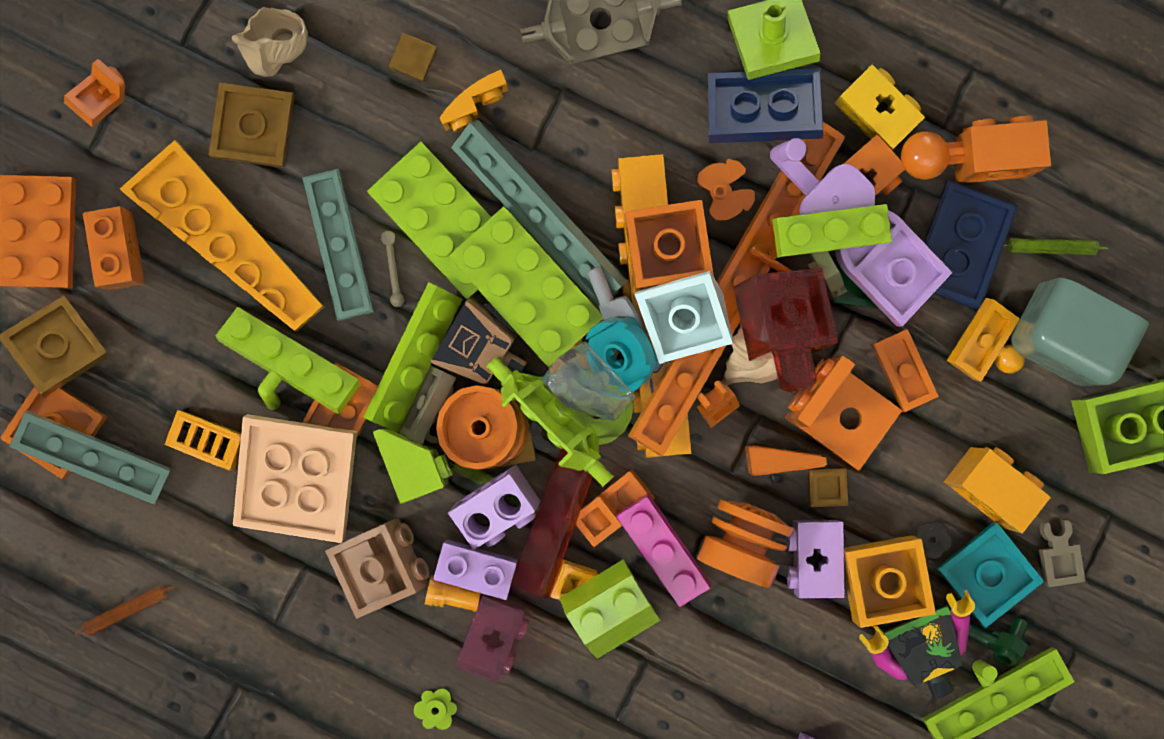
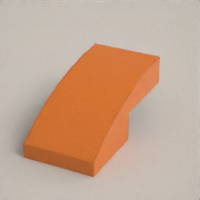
M630 469L572 516L571 520L591 545L595 547L622 526L616 517L619 511L647 493L650 494L653 500L655 496L636 472Z

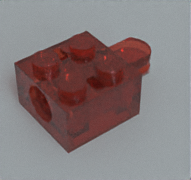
M822 268L756 274L734 286L749 361L773 358L779 387L786 392L795 393L812 386L817 381L812 353L838 343Z

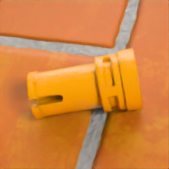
M431 575L425 605L439 607L448 605L477 612L481 593L433 580L434 576Z

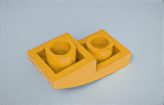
M498 70L475 82L452 101L440 116L445 131L453 129V132L465 130L470 122L480 118L475 106L476 103L482 102L483 105H489L503 98L502 93L507 92L508 87L502 70Z

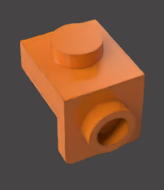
M97 59L92 63L91 75L64 95V104L93 127L124 102V79L114 67H107Z

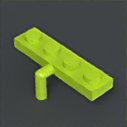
M239 307L235 309L215 335L220 343L269 372L259 385L258 393L270 410H276L281 404L275 389L282 380L337 414L341 413L361 385L356 377Z
M1053 647L998 677L996 668L983 660H976L972 665V669L981 686L922 719L933 739H972L1073 684L1074 680L1059 652Z

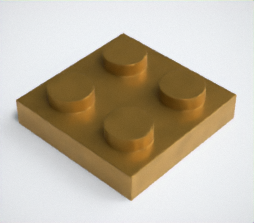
M219 82L208 156L215 159L285 168L295 101L293 92Z
M64 295L0 334L1 343L43 398L108 358L107 351Z

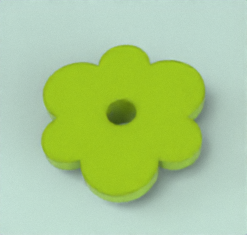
M445 688L437 689L435 692L431 690L424 691L421 696L422 700L414 706L415 716L423 719L422 724L426 729H432L434 726L440 730L449 728L452 723V715L457 711V705L454 702H450V692ZM432 708H438L439 712H433Z

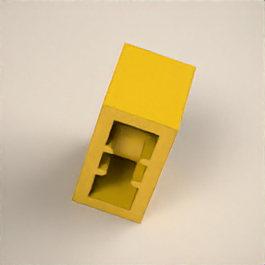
M871 65L834 104L870 140L878 134L889 148L893 150L925 117L920 113L921 107L914 98L907 94L903 96L894 87L895 81L887 71L882 68L877 70ZM884 102L888 107L880 114L877 112L876 107Z

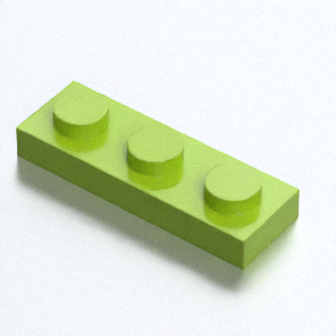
M887 204L772 219L777 258L892 242Z

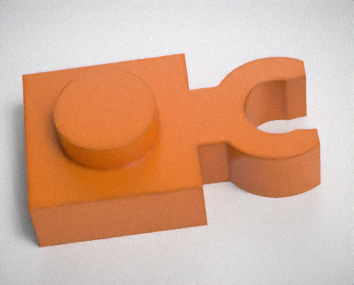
M719 380L714 383V389L705 395L700 393L697 397L701 403L697 406V409L710 428L740 406L733 391L727 384L723 385Z

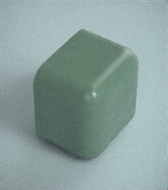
M1056 278L1038 284L1013 331L1012 345L1021 356L1078 386L1110 385L1117 382L1123 376L1150 324L1141 316L1077 282L1066 278Z

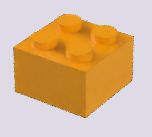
M986 446L985 448L970 447L944 480L945 484L993 522H997L1001 528L1022 534L1051 498L1041 490L1044 487V483L1027 471L1024 474L1017 471L1011 466L1014 460L997 447L994 450Z
M910 535L844 548V578L852 621L857 626L863 628L936 614L921 538Z

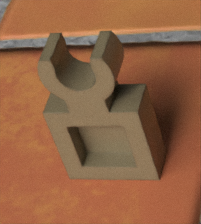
M1060 519L1061 531L1057 535L1052 534L1049 522H1041L1040 533L1049 544L1048 548L1038 549L1044 586L1046 587L1086 582L1080 545L1068 543L1073 531L1072 524L1068 519Z

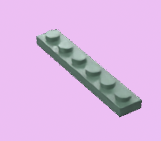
M478 119L470 122L451 148L598 308L600 303L586 271L601 266L612 295L615 297L628 281Z

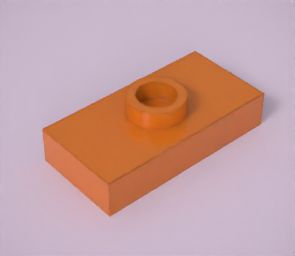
M908 329L871 345L902 412H907L939 397Z

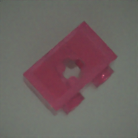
M483 594L455 667L494 683H498L501 674L508 676L516 657L515 654L510 653V649L514 639L522 641L529 623V619L523 617L526 608L504 599ZM493 630L500 631L499 639L504 641V643L498 642L495 647L488 645L490 638L485 636V634L491 635Z

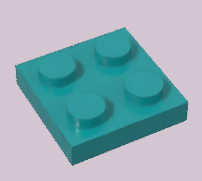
M992 522L936 567L960 599L964 597V590H968L975 603V609L972 614L984 628H987L1044 582L997 522Z

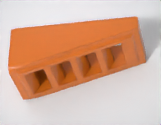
M755 445L745 446L748 473L752 476L820 468L827 465L826 457L817 454Z

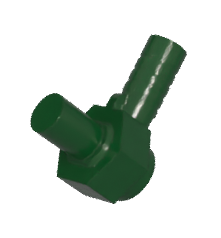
M1015 618L1008 633L1002 631L1000 633L996 631L989 633L970 623L968 638L985 647L989 646L995 651L993 656L999 662L1008 666H1014L1016 662L1019 663L1028 647V644L1022 639L1029 624L1021 618Z

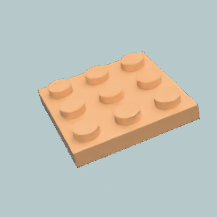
M249 414L244 416L233 526L342 543L346 539L357 431Z

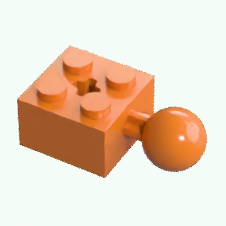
M1030 115L1011 118L1009 124L996 125L995 119L977 120L972 122V127L964 128L963 133L953 139L952 142L947 143L936 133L928 131L919 132L908 138L903 145L901 161L909 175L921 180L933 179L939 176L948 165L953 164L956 183L959 184L1029 178L1051 166L1047 120L1034 121L1033 116Z

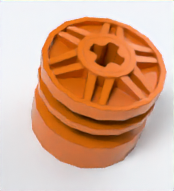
M720 499L717 508L732 514L731 519L726 521L713 516L711 522L725 531L724 537L705 536L697 559L727 574L771 589L780 565L765 556L768 549L786 551L787 545L772 539L773 534L777 532L791 537L794 528L784 523L777 515L742 501L735 502Z

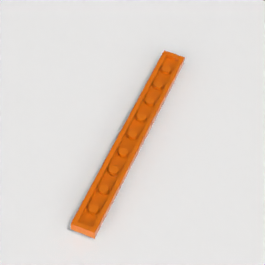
M823 122V139H801L806 145V153L799 161L819 182L845 136ZM782 170L779 172L717 280L724 295L732 335L747 310L744 308V303L753 300L771 268L751 254L750 249L756 247L763 253L776 259L777 252L772 219L799 215L800 205L806 197ZM726 346L671 360L628 437L659 456H664Z

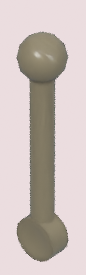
M385 231L381 235V241L386 245L393 292L390 302L394 307H400L404 304L405 298L399 289L393 247L396 242V236L392 231Z

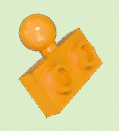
M986 298L947 361L973 380L980 382L994 360L1000 371L1008 374L1018 372L1025 363V357L1021 356L1012 344H1004L1020 318L994 299Z

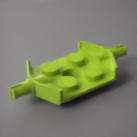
M498 356L486 366L503 386L501 388V405L505 408L511 401L516 399L521 404L522 412L529 419L537 421L547 431L549 440L558 448L565 449L568 452L558 463L561 467L588 471L602 487L614 477L599 461L601 456L599 455V438L596 436V430L591 425L586 427L579 420L572 408L547 387L548 381L544 377L519 373L518 370L512 372Z

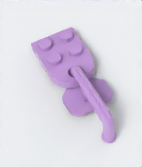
M793 138L790 141L775 146L770 151L771 160L806 195L800 205V215L875 206L874 186L856 167L849 164L836 166L819 182L799 161L806 153V145L801 139ZM888 210L892 237L891 243L835 250L840 267L847 276L897 327H900L915 314L952 272L899 216Z

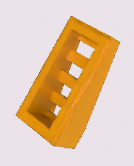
M177 410L164 445L232 471L236 470L239 462L241 432ZM186 421L191 423V426L183 443L178 441V438ZM199 426L204 428L198 446L194 447L191 445ZM211 432L217 434L211 451L207 452L205 451ZM226 437L230 441L224 457L218 456L223 439Z

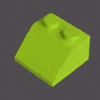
M388 428L373 432L400 504L450 484L448 477L453 475V471L446 454L440 456L437 449L424 443L421 445L403 434Z
M624 559L559 598L568 620L584 645L597 659L661 621Z

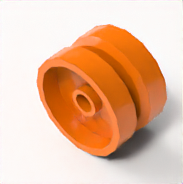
M477 385L463 388L450 396L439 411L436 426L439 445L447 457L461 467L477 470L503 467L519 457L527 444L530 428L528 418L522 412L521 404L516 399L504 408L501 405V390ZM482 422L486 425V430L483 434H481L484 431V427L481 425Z

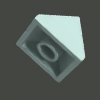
M710 271L635 292L659 364L733 344L724 295Z

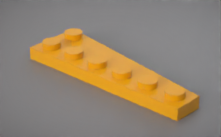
M176 140L120 188L125 195L169 228L176 236L200 253L202 257L226 274L233 282L252 295L254 299L294 331L301 329L324 308V305Z

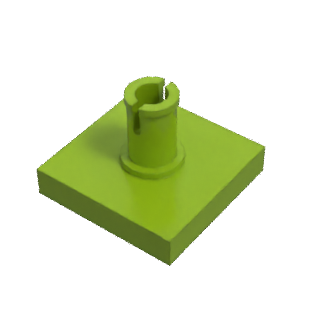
M766 0L728 10V22L748 80L820 61L821 53L802 0Z

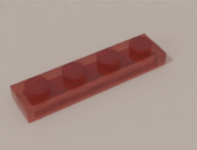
M561 449L511 583L542 598H549L593 478L588 471L561 467L558 464L568 454L565 449Z

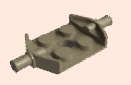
M549 0L544 22H541L539 25L521 28L520 33L523 45L545 39V42H550L571 65L648 46L656 15L660 14V10L682 6L681 0ZM596 12H605L610 16L611 23L605 29H596L590 23L591 16Z

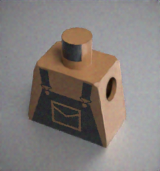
M473 297L465 302L430 361L439 367L482 384H488L494 376L486 366L497 356L512 372L518 370L521 373L527 363L509 352L517 335Z

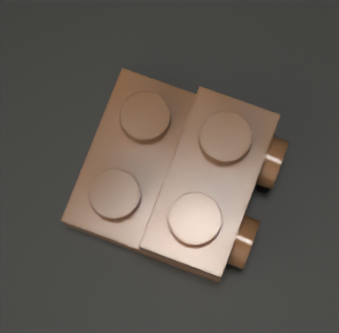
M398 517L325 551L356 619L415 594L429 585L427 581L429 568L422 558L416 557L411 546L414 541L413 533L407 524H401Z

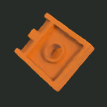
M843 355L828 358L826 361L822 359L810 375V378L814 381L804 391L799 390L787 407L792 411L785 418L859 471L902 410L850 373L856 364ZM846 408L856 410L859 415L858 425L850 430L845 429L840 423V414Z

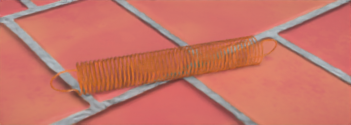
M160 586L156 587V589L154 588V590L151 589L146 594L143 593L136 597V599L133 598L83 623V629L85 625V629L89 627L91 630V624L92 626L96 624V630L94 628L93 632L91 630L87 634V636L93 635L100 631L99 628L103 630L119 622V620L121 621L122 617L125 619L129 617V614L132 616L131 614L134 615L141 611V609L144 610L151 606V603L152 605L161 601V598L164 600V590L162 591ZM115 613H116V615H117V613H118V615H119L118 619H117V617H116V619H115V617H114ZM108 616H109V618H110V616H111V618H112L111 622H110V620H109V622H108V620H107ZM101 619H102V621H103V619H104L105 623H104L103 627H102V625H101V627H100V625H99V627H98L97 623H98V622L100 623Z

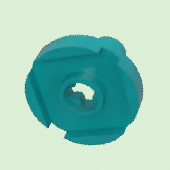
M632 317L608 318L592 327L587 334L586 339L589 338L588 349L584 351L585 362L594 379L605 388L612 386L615 389H619L616 393H631L645 385L650 380L653 371L658 368L659 362L649 338L640 328L637 320ZM618 350L623 354L624 360H617L615 357V353Z

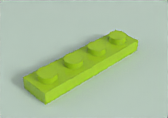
M428 282L363 416L364 418L399 432L432 364L430 361L442 343L463 299Z

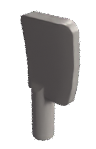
M601 266L586 271L600 303L599 309L603 319L629 316L636 319L640 328L644 331L629 298L622 296L614 299Z

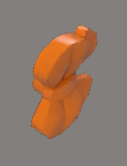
M727 159L726 164H711L698 174L697 184L699 187L709 191L713 199L709 209V216L715 221L731 220L739 215L742 209L748 212L755 202V191L752 189L732 191L729 185L746 172V168L739 161Z

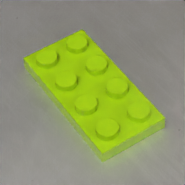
M419 142L367 192L468 300L479 290L448 256L487 222L491 216L422 142Z
M504 206L448 256L548 368L579 342L592 327L603 320V316Z

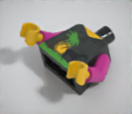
M964 590V597L959 601L955 600L952 593L947 594L946 599L951 610H949L947 605L938 601L934 603L935 615L891 622L880 627L874 625L876 633L872 638L866 639L861 634L859 639L870 652L876 665L897 680L907 679L913 686L926 682L933 698L944 697L954 691L947 672L962 666L961 656L966 652L970 614L975 609V603L968 590Z

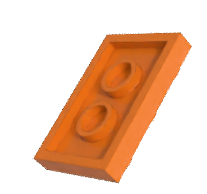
M0 175V287L73 289L76 207L75 178Z

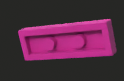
M649 493L617 513L616 517L679 607L711 588V582Z

